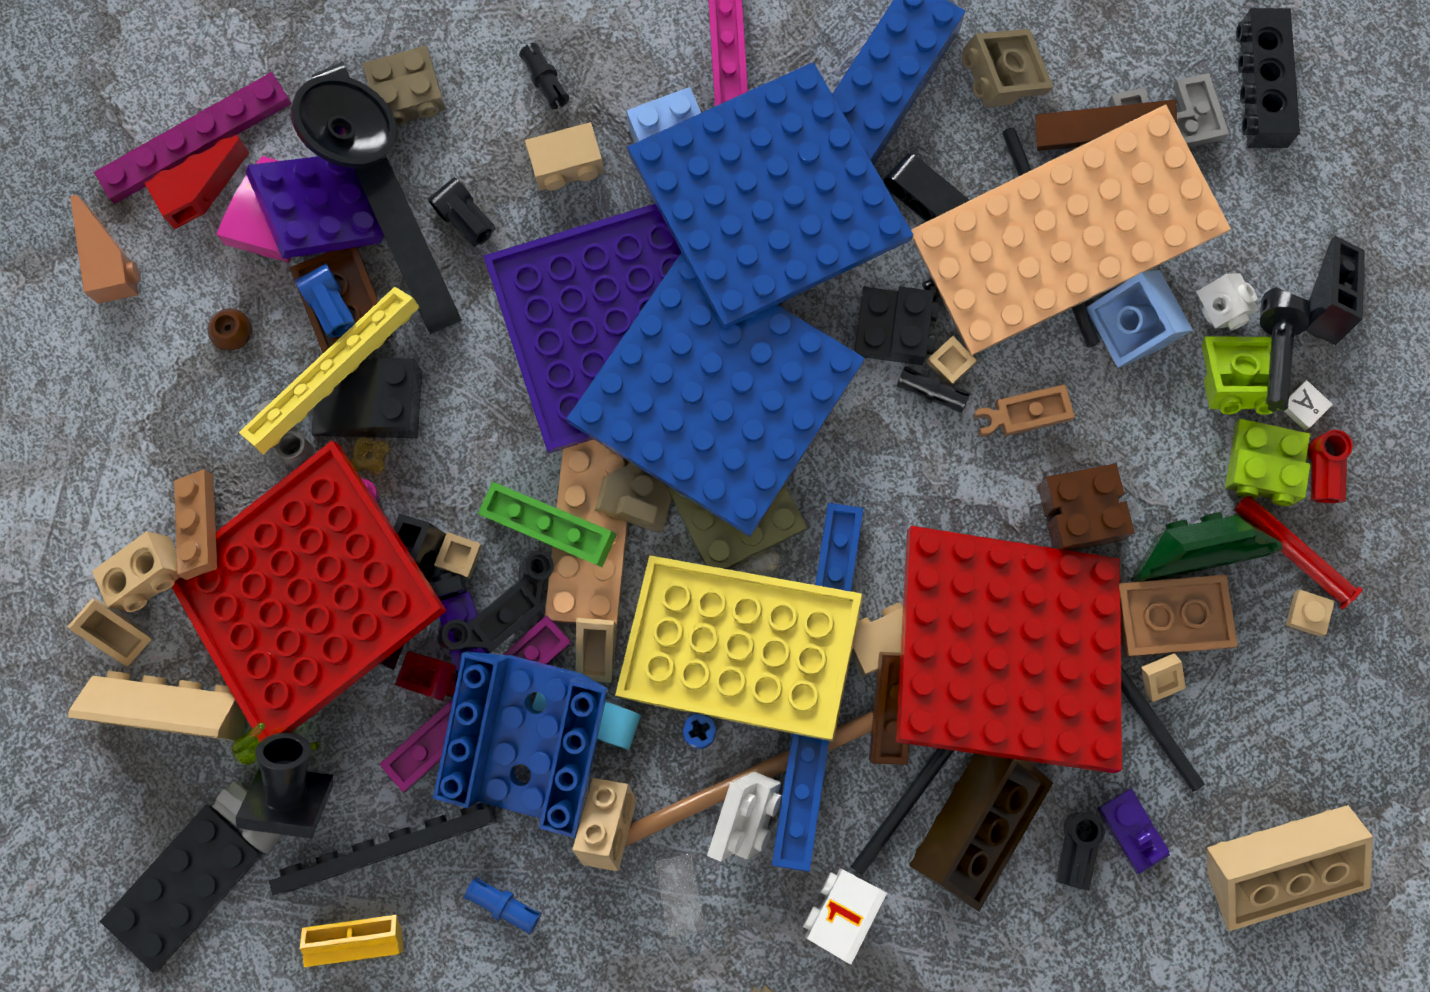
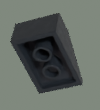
M375 358L363 360L359 367L347 375L329 396L323 398L314 407L311 434L313 436L418 438L423 371L415 359Z

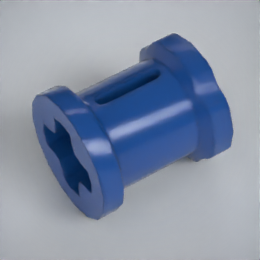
M697 713L686 719L683 735L689 746L695 749H704L713 743L716 737V727L714 721L709 716ZM696 722L701 726L708 725L710 728L706 731L707 739L701 741L698 737L691 738L689 736L694 731L692 725Z

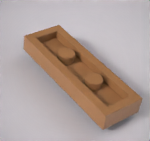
M205 469L174 481L177 575L185 580L217 569L213 474Z

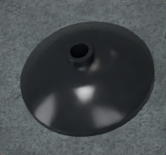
M323 75L305 82L294 96L291 105L293 127L304 145L320 158L343 167L362 168L380 162L392 149L397 132L395 118L384 99L366 84L345 76Z

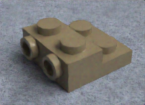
M1030 29L977 33L963 48L962 64L966 69L971 70L975 80L973 84L974 95L979 99L982 98L985 108L1013 105L1020 97L1046 95L1053 88Z
M427 45L362 63L368 86L376 91L388 104L395 118L396 127L403 125L406 121L420 117L430 118L437 115L438 112L446 110Z

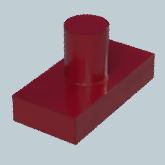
M407 651L394 685L443 701L445 695L448 697L454 695L458 676L453 675L456 666L439 659Z

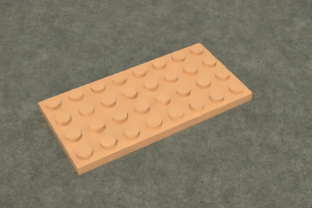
M1165 104L911 229L914 234L912 240L967 350L971 355H975L1114 288L1141 272L1149 271L1227 233L1231 228Z

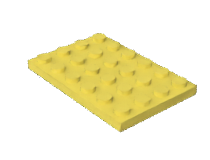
M649 555L615 696L620 699L694 714L698 713L718 719L834 742L863 595L856 592Z

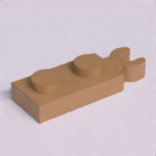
M1065 384L999 399L995 403L996 411L984 407L976 410L973 414L974 419L984 417L990 423L989 427L981 428L978 431L980 437L990 436L996 428L1002 427L1005 437L1069 422L1075 418Z

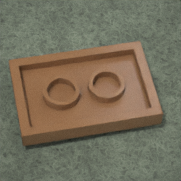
M1227 574L1118 584L1125 658L1238 647Z

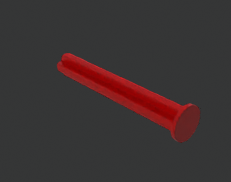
M1251 496L1244 497L1236 505L1235 511L1244 520L1280 541L1283 547L1281 552L1340 603L1339 608L1341 610L1351 604L1362 592L1363 589L1360 586L1355 588Z

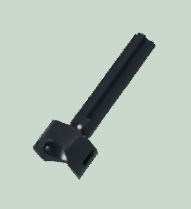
M1277 287L1270 289L1263 295L1260 309V326L1265 332L1272 335L1266 397L1268 410L1275 412L1277 409L1285 411L1288 408L1294 336L1304 332L1309 326L1311 305L1310 301Z

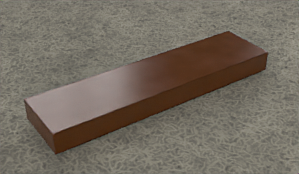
M1176 99L1036 114L1037 151L1080 147L1165 104L1177 124Z

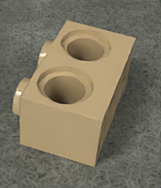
M146 531L92 570L107 608L124 610L126 612H134L143 608L149 599L159 592L170 589L174 585V581L180 578L177 575L176 548L171 537Z
M592 778L572 849L582 865L619 871L637 799L629 784Z

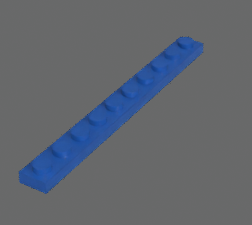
M828 503L815 585L851 592L863 508ZM792 734L772 866L810 872L829 745L827 740Z

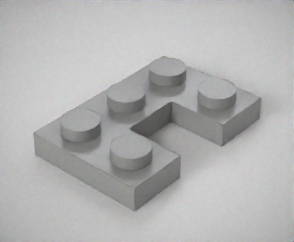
M1207 73L1177 80L1173 86L1181 112H1177V126L1188 147L1225 140L1229 135V131L1210 74ZM1144 87L1112 94L1109 99L1110 106L1149 102Z

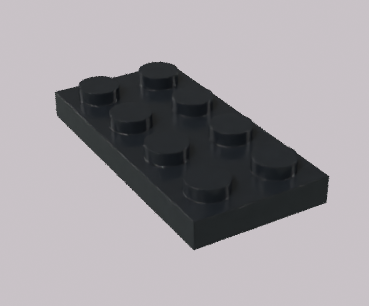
M205 805L99 922L152 973L158 972L260 859L263 853L251 845L211 805Z

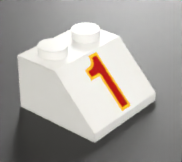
M839 868L836 875L832 872L829 873L820 893L826 896L819 909L814 906L812 907L803 927L808 929L805 935L808 940L843 961L852 964L887 893Z

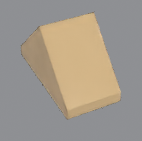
M92 598L67 626L71 631L126 667L133 662L152 640L146 632L118 609L107 608L105 602Z
M577 618L576 672L582 673L596 682L612 683L618 628L615 621Z

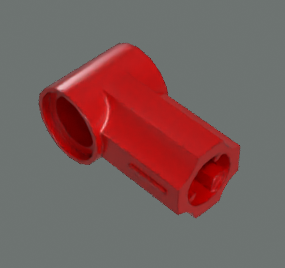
M1338 429L1330 430L1316 437L1308 444L1307 453L1312 462L1311 501L1324 504L1346 502L1347 458L1352 453L1353 443L1350 436L1344 431ZM1325 441L1333 445L1335 450L1334 456L1326 451Z

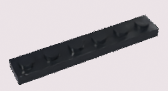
M482 803L474 804L469 808L460 809L461 816L447 821L446 815L438 816L424 821L425 829L411 833L410 827L388 833L389 841L375 845L374 839L352 845L353 853L339 857L338 851L327 853L315 858L317 865L303 869L302 863L285 867L279 870L280 877L269 880L272 896L285 894L497 823L494 809L489 807L483 809Z

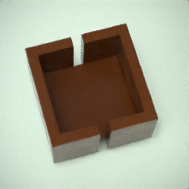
M1117 463L1048 476L1037 486L1045 517L1052 516L1060 508L1061 514L1055 515L1047 523L1053 548L1075 551L1121 542L1135 533L1127 501L1119 503V499L1125 493Z

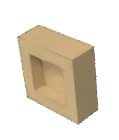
M952 336L927 359L926 363L946 383L952 386L978 360Z
M447 532L434 566L470 579L483 546L481 543Z
M1300 589L1295 591L1286 626L1320 637L1325 636L1335 601Z
M1175 653L1141 667L1145 694L1152 702L1186 689L1182 661Z

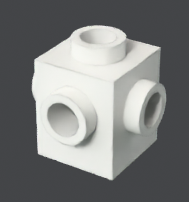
M1240 273L1225 274L1196 291L1204 306L1202 308L1204 317L1215 328L1229 327L1230 330L1238 329L1251 321L1250 315L1259 311L1255 302L1257 295L1252 286L1244 281Z

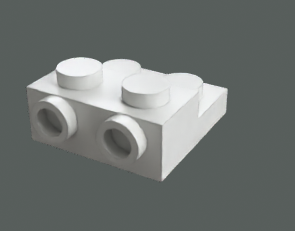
M753 772L730 783L707 856L721 862L733 854L748 860L757 853L763 852L771 835V831L768 830L770 818L777 814L781 805L782 795H779V790L782 783L757 772Z

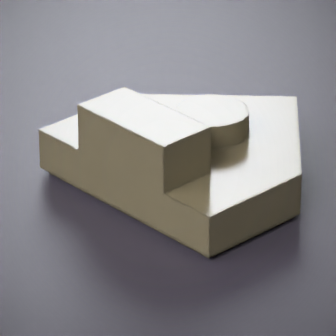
M629 463L603 477L595 511L660 533L664 531L672 497L664 483L634 464Z

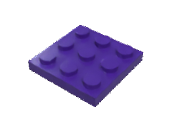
M319 156L248 165L246 175L282 259L382 243L384 234L354 168L335 165Z

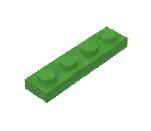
M493 481L478 512L479 515L599 567H603L617 535L608 529Z

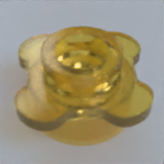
M360 437L355 442L354 457L350 462L356 471L366 469L371 470L375 475L381 474L385 470L383 462L385 455L390 451V446L383 440L376 442L367 437ZM368 453H373L371 459L367 458Z

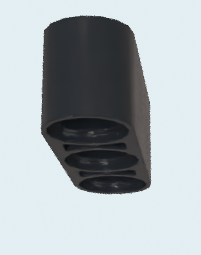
M906 154L884 178V184L888 190L926 222L970 201L913 154Z

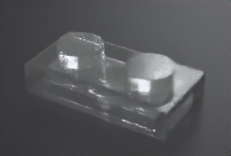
M692 853L656 860L655 867L668 937L706 930Z

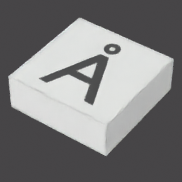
M1306 380L1289 396L1288 408L1284 412L1306 431L1333 404Z

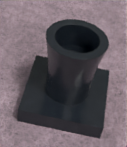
M277 733L266 737L257 745L255 756L259 768L235 817L237 829L313 838L333 788V775L307 771L311 753V746L307 739L295 733Z

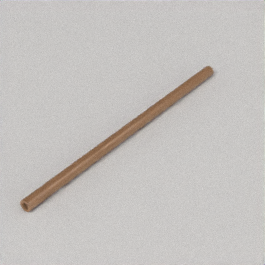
M873 710L838 726L834 742L829 741L827 752L871 732ZM789 750L631 823L625 847L724 801L730 783L744 776L757 772L773 778L786 772Z

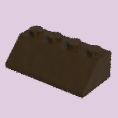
M973 753L970 763L960 780L955 784L941 812L936 816L934 824L922 844L916 850L909 866L929 881L980 912L1052 787L1053 782L1029 761Z

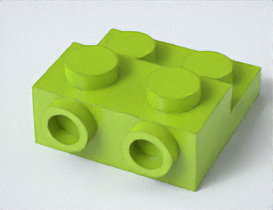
M1204 337L1201 348L1207 374L1203 382L1209 409H1220L1221 413L1226 415L1235 414L1241 409H1256V412L1261 415L1273 413L1268 410V404H1266L1272 337Z
M1245 419L1237 420L1234 427L1225 489L1236 491V495L1242 498L1246 496H1251L1253 499L1258 498V496L1270 498L1273 504L1279 506H1293L1306 497L1310 464L1306 463L1310 433Z

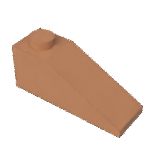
M78 195L70 196L84 293L97 304L137 296V283L141 281L137 264L131 261L92 209Z

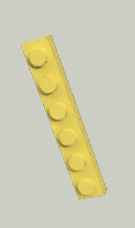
M394 287L239 433L264 455L270 448L276 446L295 424L301 422L308 412L323 398L329 396L347 375L354 372L365 358L375 349L381 347L385 340L399 326L405 324L411 315L420 308L413 297Z

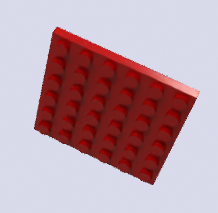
M333 440L216 531L217 569L188 580L180 577L174 581V585L171 587L259 742L273 734L293 732L447 611L344 451Z
M910 526L907 530L896 742L1115 774L1122 770L1121 612L1118 585L1120 584V558Z

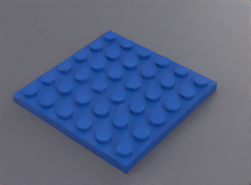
M814 62L627 146L632 162L723 329L740 323L911 241L914 235Z
M681 252L569 414L567 423L751 537L856 375L865 358L779 305H775L740 323L723 329Z

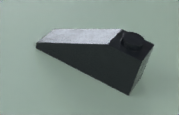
M1337 236L1331 239L1309 299L1311 302L1309 326L1305 331L1336 345L1363 319L1365 250Z

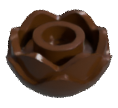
M233 308L223 309L215 313L209 320L207 328L208 337L213 345L220 350L240 349L248 342L252 333V325L242 311ZM228 326H231L230 331H226Z

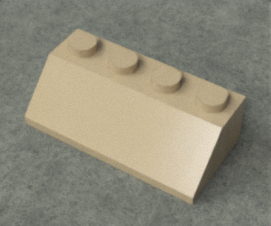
M107 671L106 677L92 676L68 712L69 718L96 723L240 742L245 721V715L228 686L215 685L214 691L201 690L202 683L179 680L178 687L165 685V678L143 675L142 682L129 680L131 674L116 671Z
M1349 805L1207 847V873L1227 929L1232 931L1370 889L1373 836Z

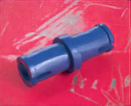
M475 877L464 895V899L470 900L491 912L492 918L497 921L504 919L525 931L528 935L533 932L542 914L540 911H536L514 899L512 892L508 890L502 892L480 880L479 877Z

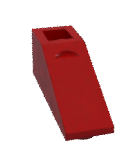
M236 134L231 138L221 139L214 147L200 154L189 156L183 163L170 170L157 173L153 179L145 182V185L160 213L175 230L207 212L249 155V151Z

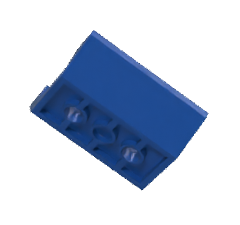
M474 652L462 653L433 799L469 808L478 801L540 818V829L575 838L580 824L608 688L582 673L516 656ZM533 692H539L545 697L546 708L544 711H536L531 707L529 699ZM517 764H523L529 768L531 779L528 783H523L516 778L515 767Z

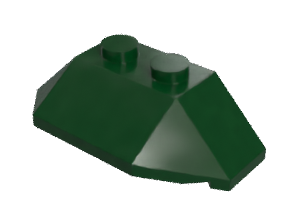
M1222 512L1212 513L1200 517V523L1188 525L1187 520L1175 521L1166 524V530L1155 537L1131 577L1132 583L1155 581L1271 556L1283 550L1282 543L1237 515L1223 517Z

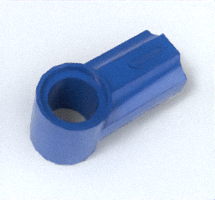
M327 264L295 279V283L308 306L313 308L329 338L341 337L355 324L354 317L340 295L342 290Z

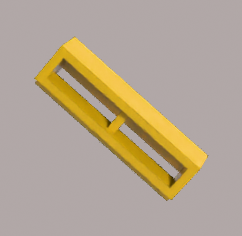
M397 915L303 927L300 950L303 954L304 967L396 955L404 952L402 928Z

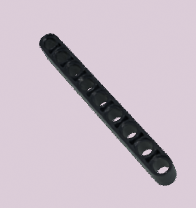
M343 61L312 74V78L323 75H340L350 78ZM387 156L374 165L354 168L408 289L420 307L418 311L430 335L462 321Z

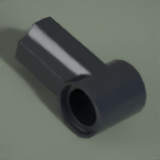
M455 177L427 198L437 214L446 223L450 221L473 247L485 243L495 230L494 224L476 206L468 190Z
M1075 812L1070 814L1064 822L1065 837L1055 882L1089 890L1098 847L1104 839L1105 828L1103 822L1098 817L1085 812ZM1088 820L1092 827L1091 835L1085 840H1080L1076 834V827L1081 821Z

